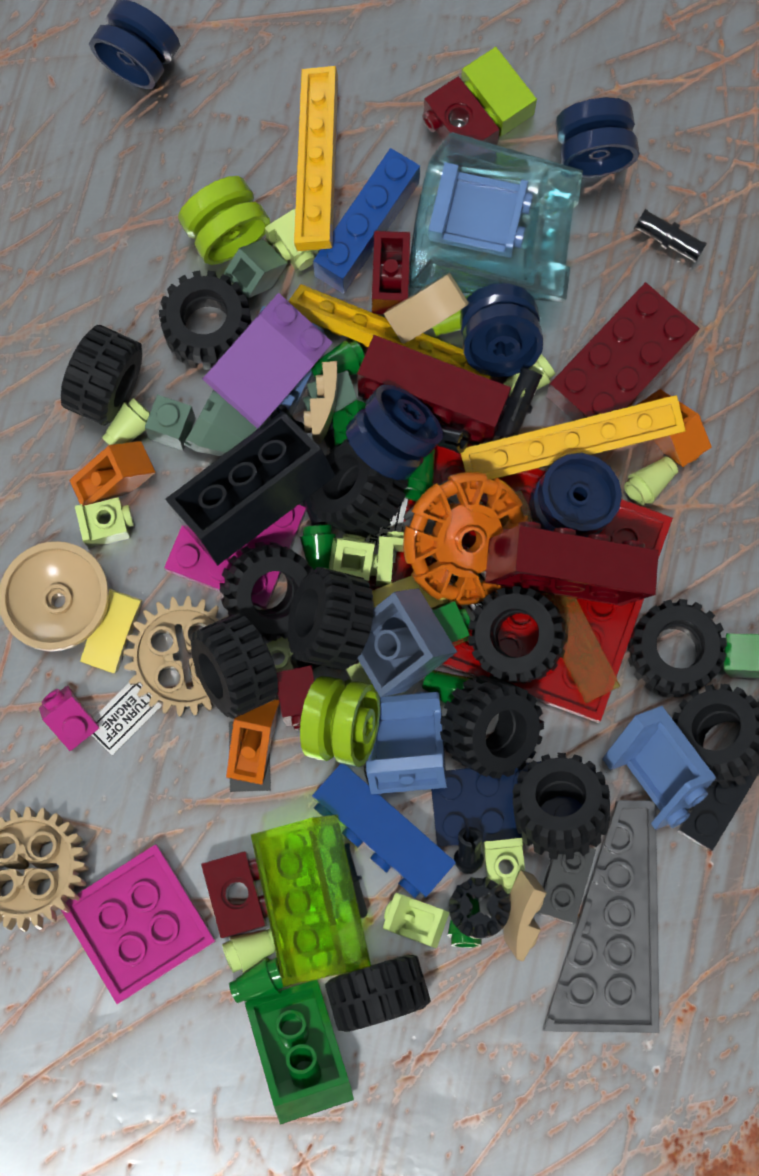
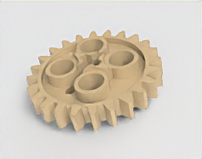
M190 596L186 597L183 606H178L176 599L171 597L170 608L165 609L160 602H157L158 613L156 615L147 610L143 611L147 620L145 625L134 621L133 625L139 631L138 636L127 635L126 637L130 643L134 644V648L123 650V654L133 658L134 662L125 665L124 669L126 671H136V675L129 680L130 685L142 684V688L137 694L139 698L148 693L152 695L149 701L151 708L159 701L163 702V714H166L171 706H176L178 717L182 716L184 707H190L192 714L197 716L198 705L203 704L208 711H211L210 698L195 674L193 658L189 659L193 681L192 689L186 687L181 661H174L173 656L179 654L175 626L177 624L182 626L186 651L192 653L191 641L188 638L189 630L194 626L205 627L219 621L216 618L219 607L216 605L209 612L205 611L204 599L199 602L197 607H192ZM158 633L169 634L173 639L172 647L165 652L155 650L151 644L153 637ZM167 668L176 670L180 675L179 683L173 688H165L158 681L160 673Z
M30 807L25 808L23 817L14 809L10 811L9 821L4 820L0 816V867L10 868L0 871V923L3 921V927L11 931L17 923L20 930L27 932L30 921L39 930L43 929L44 917L56 923L57 916L55 911L61 909L63 912H70L66 904L68 898L79 901L80 897L73 891L75 886H86V882L78 877V873L89 870L85 863L79 861L88 855L83 847H77L83 841L82 837L77 833L72 834L74 827L69 822L62 824L63 818L55 813L50 817L49 812L44 808L39 810L37 816ZM52 842L51 852L44 857H40L39 853L42 846ZM15 843L16 848L13 855L4 859L3 853L5 848ZM29 862L39 869L28 868ZM59 865V868L56 871L46 870V868ZM16 869H18V870L25 869L24 875L21 874V873H20L19 871H17ZM46 879H50L51 884L48 891L38 895L37 889L39 884ZM13 880L11 892L6 896H1L2 886L7 881Z

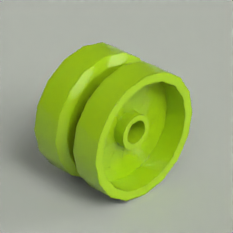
M228 176L205 186L189 198L179 212L178 220L189 238L196 239L194 242L195 248L203 261L209 265L222 264L232 260L239 248L260 241L266 234L265 227L270 224V218L261 204L253 202V192L244 178L240 176Z
M328 676L316 678L308 691L301 715L300 743L306 757L329 761L335 756L338 763L354 767H360L366 763L376 741L380 719V696L373 684L353 681L346 686L345 682L340 678Z

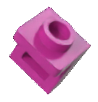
M68 685L62 690L55 689L42 700V705L39 707L42 720L69 751L100 729L98 723L75 698L72 689Z

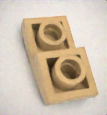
M449 272L421 288L416 294L389 308L384 313V316L402 344L455 314L467 306L469 302Z
M337 361L322 362L323 375H316L317 397L325 398L310 399L311 411H303L305 433H312L313 441L316 444L322 443L335 411L338 390Z
M520 870L510 892V916L503 928L506 944L515 958L522 962L529 950L537 942L541 929L533 917L541 909L547 894L536 877L523 870Z

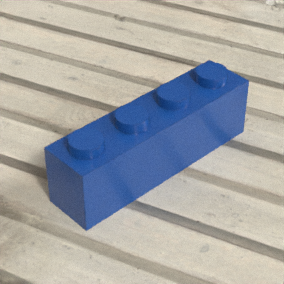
M392 148L388 150L334 229L332 249H321L313 260L314 276L345 294L374 251V231H387L418 186L420 165Z
M340 764L312 795L313 799L317 802L314 809L329 823L336 818L346 828L342 834L357 848L364 843L372 850L374 854L370 859L384 872L387 873L392 868L399 874L402 879L398 884L414 898L419 893L426 898L456 863L382 796L371 794L369 785L346 765Z

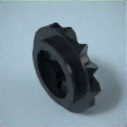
M470 877L461 885H457L449 900V913L453 924L461 933L471 938L483 939L494 936L504 928L510 916L511 907L507 893L501 884L490 880L488 877ZM468 897L475 898L477 901L488 898L489 901L486 904V908L491 918L478 912L468 919L473 909V905Z

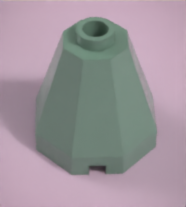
M213 389L183 445L196 452L223 456L258 429ZM265 420L264 423H263L260 427H262V426H263L264 424H266L268 421Z

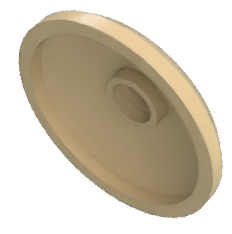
M45 542L25 550L8 566L0 583V615L5 626L19 641L38 650L60 651L82 643L99 627L108 608L109 585L101 565L89 552L67 542ZM64 596V605L55 607L56 599Z

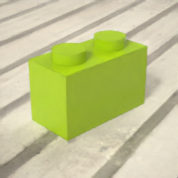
M494 47L462 68L461 80L500 129V137L534 115L537 98L497 47Z

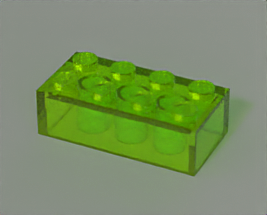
M338 815L312 817L251 834L283 987L370 967L371 962Z

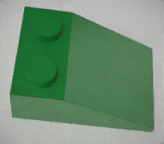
M317 979L284 989L281 994L244 1002L280 1125L354 1100L348 1075Z

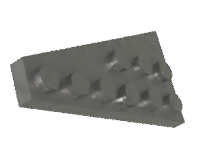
M616 801L609 822V829L600 850L543 1031L660 1033L656 830L651 825L652 821L656 818V805L653 801Z

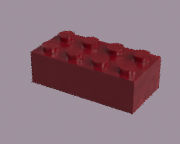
M645 282L550 382L546 397L573 421L634 406L693 343L700 328Z
M373 335L357 373L358 396L362 397L364 403L381 385H393L404 389L426 405L434 416L441 421V424L468 431L469 437H462V439L469 440L468 443L474 446L494 440V434L499 427L511 390L509 386Z
M519 522L518 526L512 529H504L503 533L489 539L485 583L512 588L513 586H521L524 589L530 588L541 593L622 606L656 595L659 550L645 548V543L640 541L628 540L623 541L621 544L611 542V537L607 535L592 534L588 535V537L576 535V530L569 528H555L553 531L541 529V524L536 522Z

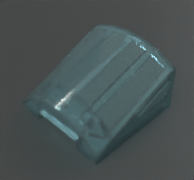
M449 133L430 158L424 177L411 244L410 288L421 289L450 272L462 293L472 294L477 289L490 284L510 283L524 288L533 296L534 300L563 303L567 299L570 267L566 266L572 213L573 208L579 203L583 170L457 133ZM444 162L456 164L459 166V172L514 184H520L521 179L528 180L527 192L533 193L532 204L529 214L522 213L519 226L525 227L524 238L521 248L514 247L512 258L429 241L428 229Z

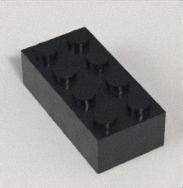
M282 411L165 500L183 527L218 566L336 477L322 449Z

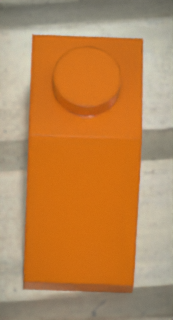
M659 389L637 405L671 397V395ZM679 401L686 431L654 439V442L663 454L684 467L688 463L695 461L712 446L699 414Z
M137 441L108 445L69 481L80 505L85 506L121 497L132 492L156 472L142 442Z
M274 699L234 718L227 778L263 784L276 728L279 700Z

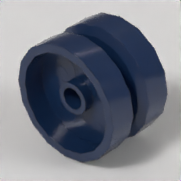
M117 0L105 18L107 24L100 25L89 42L90 49L108 70L122 80L139 88L153 89L164 72L162 64H169L180 48L179 38L168 24L149 9L130 0Z
M609 97L589 99L569 106L556 117L557 138L562 144L560 149L561 165L566 174L580 178L602 177L618 173L630 167L638 160L640 153L637 137L632 132L635 122L633 110L629 102Z
M496 283L479 288L467 297L469 304L460 310V327L463 336L464 355L471 367L479 373L491 377H510L519 374L521 367L528 369L536 363L543 350V334L539 323L538 306L529 292L522 287L510 283Z
M381 385L366 401L365 409L360 410L346 427V436L356 454L372 469L395 480H407L423 463V457L428 456L443 439V430L434 414L418 398L396 386Z
M585 453L567 454L554 461L532 489L529 501L532 521L541 524V529L553 531L555 528H569L576 530L577 536L588 537V535L599 534L619 511L622 498L620 482L612 468L598 457Z

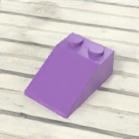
M278 293L202 380L258 429L333 342Z

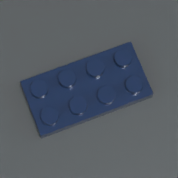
M525 766L522 770L515 768L514 775L507 777L502 774L501 778L486 777L470 768L446 770L447 788L431 789L437 846H458L459 832L466 828V838H468L469 827H474L481 831L483 836L482 843L522 838V834H518L512 799L514 784H518L517 777L521 771L528 772V766ZM557 796L547 800L541 806V809L550 815L564 817L574 814L583 805L572 797Z

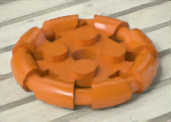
M464 472L448 476L447 482L441 485L435 483L421 495L411 510L414 515L410 526L405 525L403 549L406 563L411 564L413 568L411 575L423 591L437 600L445 598L448 599L449 603L455 601L456 605H470L482 602L487 595L493 592L498 593L497 590L506 588V586L485 583V580L480 582L477 574L485 571L487 568L489 539L503 533L504 529H512L518 526L519 522H529L528 516L524 515L521 509L523 503L515 491L498 478L494 480L488 479L485 473ZM483 493L487 494L488 497L486 506L479 503ZM456 494L459 503L449 504L447 498ZM508 515L509 521L507 525L502 527L499 519ZM428 519L437 521L432 534L424 532ZM474 530L476 533L475 544L469 549H463L461 542L464 534ZM432 555L437 562L428 566L425 558ZM452 574L458 576L457 582L450 585L449 581Z

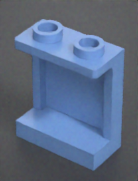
M444 162L428 229L429 241L512 258L514 247L521 248L524 238L525 227L519 226L522 213L529 214L532 204L533 193L527 192L528 180L521 179L520 184H514L459 172V166L456 164Z
M417 692L380 698L378 732L368 761H366V774L371 794L447 788L444 740L441 739L440 731L443 730V725L440 724L442 710L438 692Z
M663 706L635 715L602 758L610 771L627 765L661 811L651 823L655 830L667 825L675 828L686 821L690 816L688 810L708 796L706 789L716 779L715 775Z

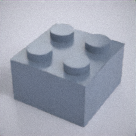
M416 588L393 592L374 608L370 634L364 650L357 659L380 698L406 692L457 653V650L420 589Z

